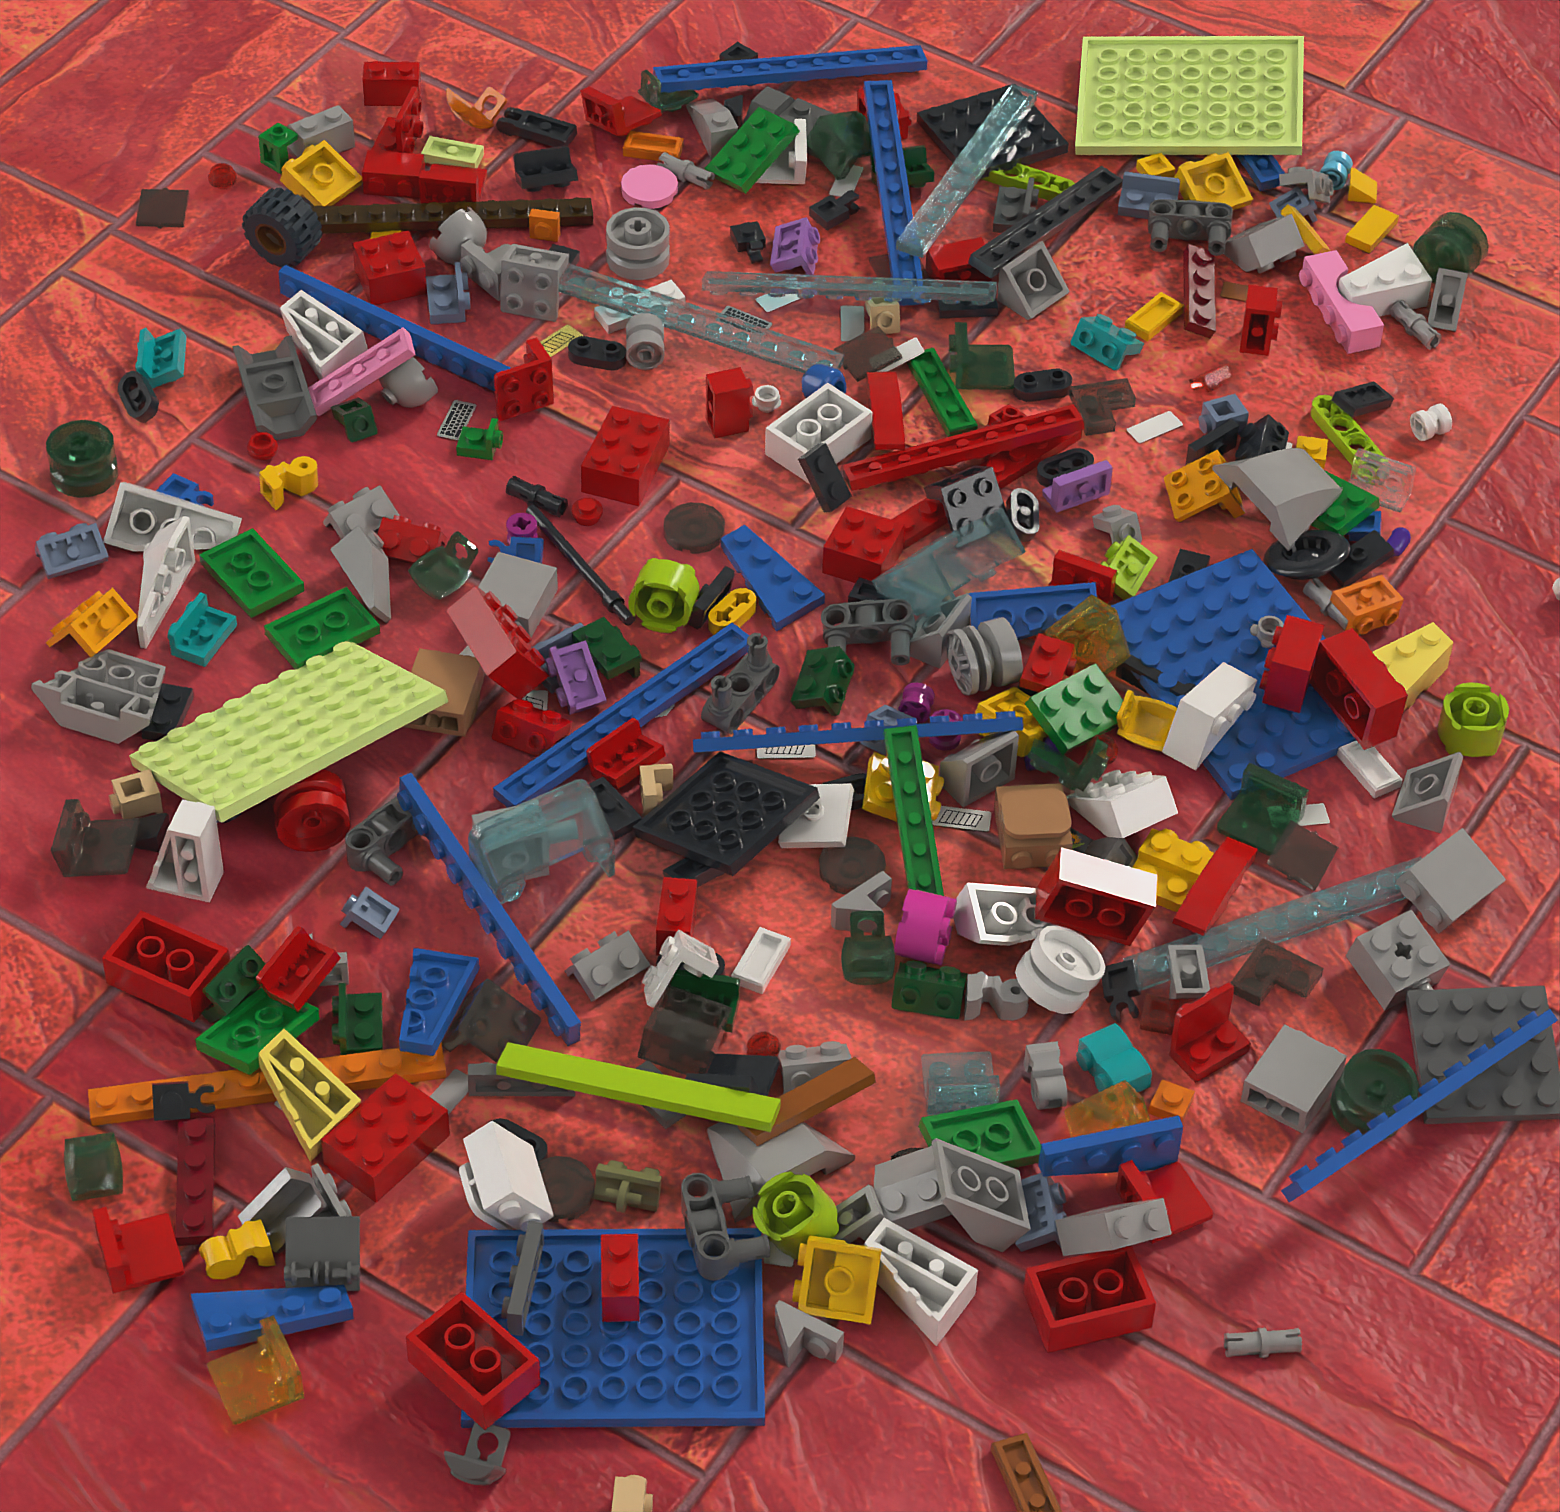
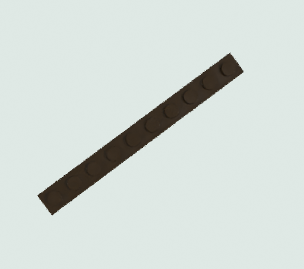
M579 197L573 199L547 198L544 200L518 199L512 201L488 200L480 202L459 201L448 203L430 202L311 207L318 216L317 220L321 222L322 228L320 230L322 234L438 230L441 224L458 210L463 209L465 212H468L467 207H470L481 218L486 228L529 227L531 209L560 212V226L593 225L591 198Z

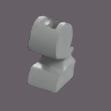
M982 971L977 974H968L965 988L964 1021L979 1016L983 1002H989L1001 1020L1013 1021L1020 1019L1027 1013L1030 997L1024 992L1017 979H1009L1003 983L1000 976H988Z
M1058 1041L1026 1045L1023 1065L1027 1073L1031 1072V1095L1038 1110L1067 1106V1086L1063 1076V1065L1059 1063L1060 1049Z

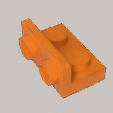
M1378 575L1333 591L1330 601L1348 620L1345 631L1353 628L1358 635H1363L1381 626L1393 624L1399 617V611L1404 598L1382 575Z

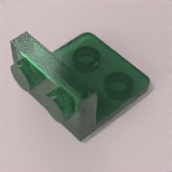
M858 111L819 116L806 138L807 145L837 180L846 178L858 158L870 156V153L873 152L867 119Z
M955 322L954 334H949L948 352H953L949 359V371L955 375L956 388L967 390L1013 389L1015 379L1013 348L1010 345H969L967 322Z
M1036 738L1032 742L1027 755L1031 759V765L1044 773H1047L1049 770L1060 777L1058 781L1062 785L1073 791L1078 788L1082 792H1084L1092 778L1096 781L1099 780L1110 758L1106 755L1108 744L1098 738L1080 765Z
M1249 763L1243 771L1240 793L1219 820L1217 831L1227 837L1255 847L1263 854L1275 856L1303 818L1309 790L1267 769Z

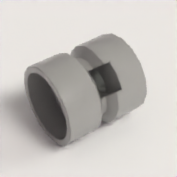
M640 313L631 317L626 324V359L635 368L650 370L659 366L664 360V324L656 315Z

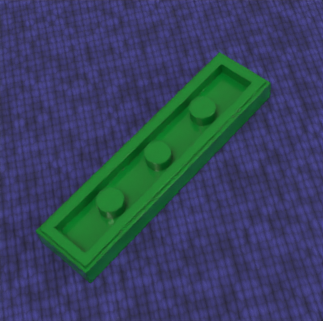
M934 348L926 349L924 353L906 362L947 437L978 429L975 419Z

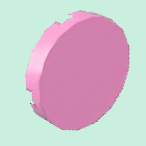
M651 164L640 165L630 169L623 175L621 191L623 198L629 204L635 206V203L642 205V208L648 209L661 208L670 204L673 201V197L677 195L678 181L676 176L667 168Z

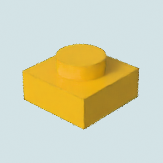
M1162 152L1137 160L1136 169L1140 174L1171 178L1175 176V167Z
M1298 436L1296 448L1304 449L1322 469L1325 468L1328 439Z

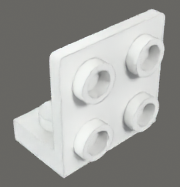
M806 119L794 120V124H796L800 132L756 183L805 184L807 167Z
M679 929L674 938L668 936L659 953L662 955V958L656 967L653 965L649 967L642 980V984L645 985L644 992L647 1005L652 1008L655 1007L681 962L685 963L683 967L690 973L701 977L704 973L712 978L719 967L714 949Z

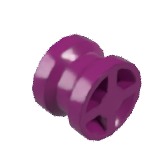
M516 513L508 518L506 522L508 546H510L511 537L538 538L536 533L537 520L534 516L528 513Z
M916 682L906 685L898 711L916 718L917 723L927 721L935 699L934 691L923 683Z
M942 709L931 715V717L949 715L950 722L962 721L958 713L949 709ZM961 735L929 737L931 745L943 751L955 749L961 741Z

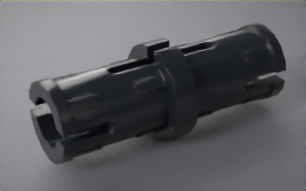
M513 476L506 485V494L527 502L528 506L536 505L538 508L559 518L567 509V499L550 493L540 484L533 485L517 476Z

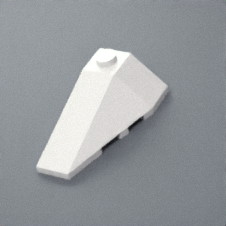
M120 482L103 543L130 551H144L146 544L152 542L159 530L185 516L190 518L193 548L195 550L211 549L237 536L242 518L131 483Z
M183 516L159 530L152 542L147 543L145 546L137 619L140 648L146 649L195 564L189 517Z
M967 883L956 898L957 905L954 921L957 934L979 944L1010 946L1033 940L1045 927L1057 925L1035 919L1037 888Z

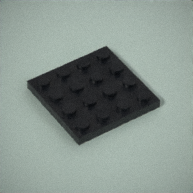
M1016 84L1006 85L1002 88L982 92L978 95L958 99L954 102L917 112L918 124L968 182L988 177L989 172L993 170L998 171L1000 169L1003 172L1012 170L1017 163L1028 165L1068 153L1069 143Z
M720 751L634 825L633 829L635 836L639 839L734 876L820 799L817 787Z

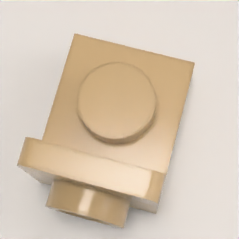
M895 296L865 297V309L870 316V331L872 335L899 333L900 310Z
M672 764L640 766V793L644 817L657 806V803L663 801V791L673 789Z

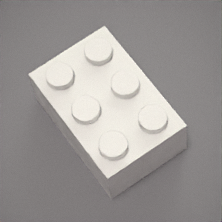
M826 383L766 427L765 455L809 483L798 458L817 444L826 443L835 463H839L871 439L873 412L831 384Z

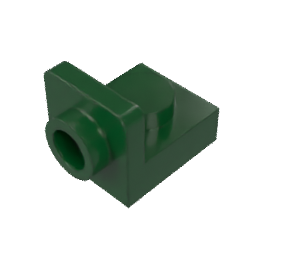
M359 397L331 407L334 419L344 425L350 442L353 443L377 434L378 430L371 405Z

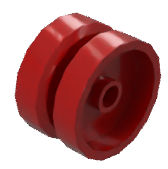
M322 769L272 796L278 839L291 849L304 852L326 850L340 843L349 832L351 825L344 782L335 773Z

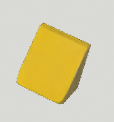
M1351 168L1347 201L1376 203L1377 182L1359 170Z

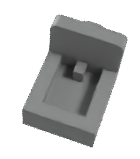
M1111 505L1105 507L1102 513L1092 516L1094 528L1110 533L1112 544L1115 541L1120 544L1128 535L1137 542H1142L1136 512L1121 508L1120 505Z

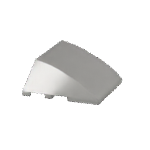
M1301 448L1282 449L1248 459L1213 465L1212 470L1230 489L1238 486L1271 522L1269 531L1288 551L1294 546L1295 541L1301 534H1305L1309 530L1312 522L1318 516H1321L1342 494L1340 486Z
M107 649L91 658L89 657L78 662L77 669L70 672L63 670L56 672L55 679L43 683L41 680L33 682L31 689L60 726L119 744L149 726L166 672V666Z
M719 1122L707 1128L718 1168H720L723 1180L737 1179L749 1175L752 1182V1199L747 1198L730 1202L735 1223L753 1214V1207L757 1208L760 1199L759 1191L774 1176L784 1172L810 1176L819 1170H822L827 1175L855 1160L854 1154L805 1122L796 1125L759 1146L738 1129V1125Z

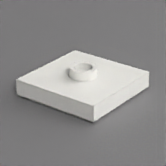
M851 783L809 784L818 788L820 799L779 834L778 843L780 847H845L854 793Z

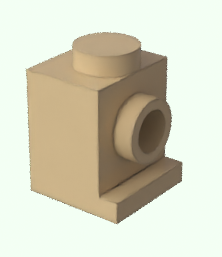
M150 769L111 780L114 794L108 795L113 813H121L124 821L153 812L156 814L163 813L160 792Z
M639 1475L615 1476L611 1512H652L653 1494H646V1478Z

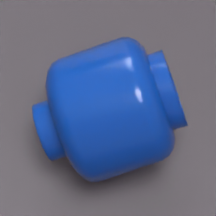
M824 364L811 366L803 375L801 381L802 392L805 398L809 397L826 383L831 384L844 394L847 389L843 373L836 368Z

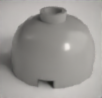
M467 207L468 212L460 209L452 214L438 228L441 232L438 239L436 240L432 237L430 240V249L445 263L455 265V262H460L461 244L469 240L485 252L483 247L487 240V230L481 218L470 207Z
M414 357L379 378V382L384 388L381 394L385 400L391 405L397 402L399 405L408 408L417 407L429 401L438 392V387L432 377L426 380L422 372L424 367Z

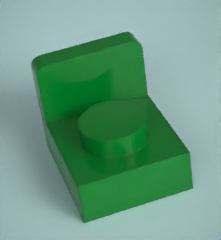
M276 123L258 136L260 160L262 164L282 174L281 169L288 161L287 146L298 140V134L286 126Z
M492 418L488 429L463 426L456 446L457 456L493 460L496 448L501 449L503 443V431L499 430L498 419Z

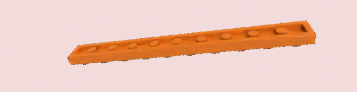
M442 1042L434 1056L400 1051V1048L318 1058L351 1091L378 1088L395 1073L409 1083L446 1078ZM260 1067L251 1075L236 1069L88 1089L92 1126L154 1118L152 1083L188 1081L189 1091H195L204 1084H211L214 1086V1092H206L201 1095L200 1099L204 1104H215V1109L274 1102L277 1099ZM190 1108V1113L200 1112L197 1108Z

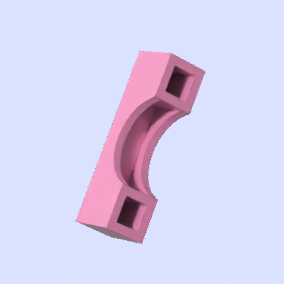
M1337 250L1304 257L1303 269L1299 273L1301 284L1308 289L1314 305H1318L1323 314L1324 321L1334 331L1337 342L1342 344L1347 354L1380 347L1384 324L1374 308L1350 302L1338 292L1339 280L1347 275L1348 267Z

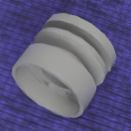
M1004 617L980 622L978 630L974 626L969 625L965 626L963 630L953 629L948 632L946 650L950 670L959 690L964 695L975 694L978 690L987 691L991 686V682L995 687H1001L1020 681L1023 673L1020 646L1012 626Z

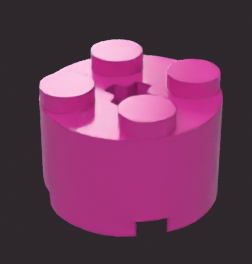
M909 889L902 911H904L902 920L899 922L894 948L895 955L942 965L946 946H949L953 926H950V919L954 917L957 899Z

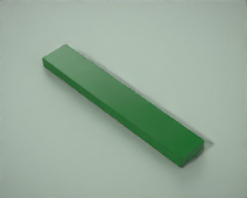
M917 725L884 729L883 736L908 890H920L944 896Z

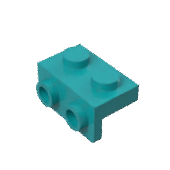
M1097 314V316L1081 317L1070 341L1072 346L1113 370L1120 369L1125 355L1141 353L1145 343L1135 338L1136 334L1133 331L1116 327L1112 324L1113 320L1102 314Z
M147 328L140 330L135 368L137 372L148 379L152 389L168 382H174L184 376L187 336L181 328L154 338Z
M200 592L193 602L191 601L187 604L183 615L168 630L167 638L170 642L171 655L205 667L237 626L236 616L209 607L207 594Z

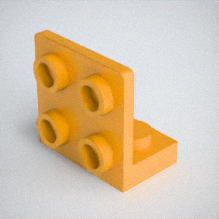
M1218 450L1164 476L1174 518L1177 522H1181L1217 503L1222 510L1228 509L1234 519L1245 514L1238 486L1230 489L1212 470L1213 465L1227 463Z
M113 587L103 595L98 590L90 598L77 606L67 618H64L50 630L54 636L46 644L51 647L70 633L91 658L138 616Z

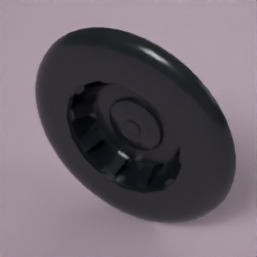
M1308 530L1305 534H1301L1289 551L1279 540L1274 542L1266 550L1263 562L1275 574L1295 580L1313 579L1327 574L1335 566L1343 562L1350 553V544L1344 536L1336 532Z

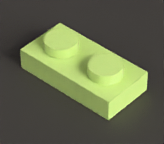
M429 136L421 154H424L425 163L478 168L484 156V146Z

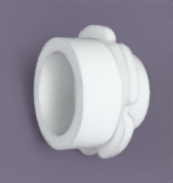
M771 385L758 387L755 391V396L752 398L753 406L758 407L760 411L765 413L778 409L782 403L778 389Z

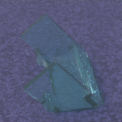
M1000 508L937 538L874 578L872 583L878 593L888 599H904L908 601L912 606L913 614L915 616L923 614L926 619L941 611V605L956 598L953 593L955 590L975 578L982 582L997 573L994 568L1024 554L1026 551L1003 508Z
M584 779L574 780L482 820L471 829L468 835L469 858L501 905L506 902L515 901L521 896L525 888L526 876L582 852L588 862H598L608 877L615 875V841L595 792Z

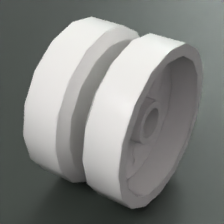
M1057 925L1047 926L1040 931L1033 941L1031 949L1023 955L1017 964L1015 974L1024 992L1037 1004L1050 1011L1068 1014L1074 1013L1082 1006L1089 996V991L1103 977L1106 966L1102 955L1090 941L1069 928Z

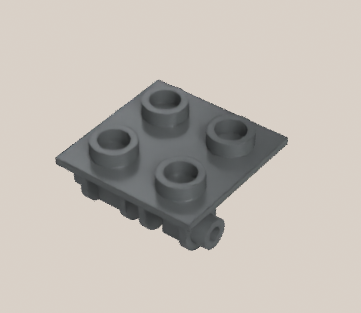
M360 1216L286 1217V1266H284L286 1288L344 1285L346 1291H360Z

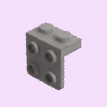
M470 240L461 244L460 262L462 272H467L469 278L496 300L500 301L501 260L511 245L503 244L491 252L485 253Z

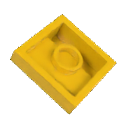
M325 140L316 146L313 144L308 146L296 160L293 158L288 160L281 169L282 175L280 181L293 194H298L302 198L305 196L314 206H332L361 186L363 182L362 176Z
M1229 152L1220 155L1214 153L1198 162H1185L1178 167V171L1174 178L1180 179L1179 191L1184 200L1226 203L1232 207V210L1248 206L1253 201Z
M1012 687L978 703L975 714L982 713L983 719H996L995 712L1015 711L1016 717H1023V731L1015 732L1019 735L1017 756L1024 757L1040 749L1043 739L1048 735L1025 705L1031 696L1016 687ZM979 733V734H980L981 736H985V737H986L987 735H989V734H991V733Z
M874 752L868 762L862 809L897 822L887 756ZM922 760L932 821H935L941 809V802L936 801V796L942 790L944 778L938 776L939 766Z
M1152 828L1140 847L1138 858L1132 868L1156 874V904L1177 912L1214 852L1209 851L1208 847L1200 841L1189 843L1179 839L1177 834L1170 829L1159 831Z
M810 1235L807 1244L800 1243L797 1265L804 1266L802 1280L795 1279L792 1302H798V1309L809 1315L871 1324L882 1249L848 1244L844 1240Z

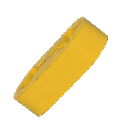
M738 588L731 591L710 610L708 614L709 631L715 635L730 623H734L740 628L756 612L755 593L747 588Z

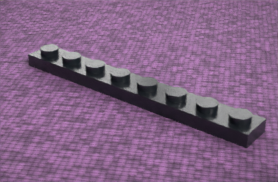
M1100 166L970 255L968 264L989 278L994 277L999 273L1000 268L1038 242H1045L1119 191L1122 187L1123 179Z

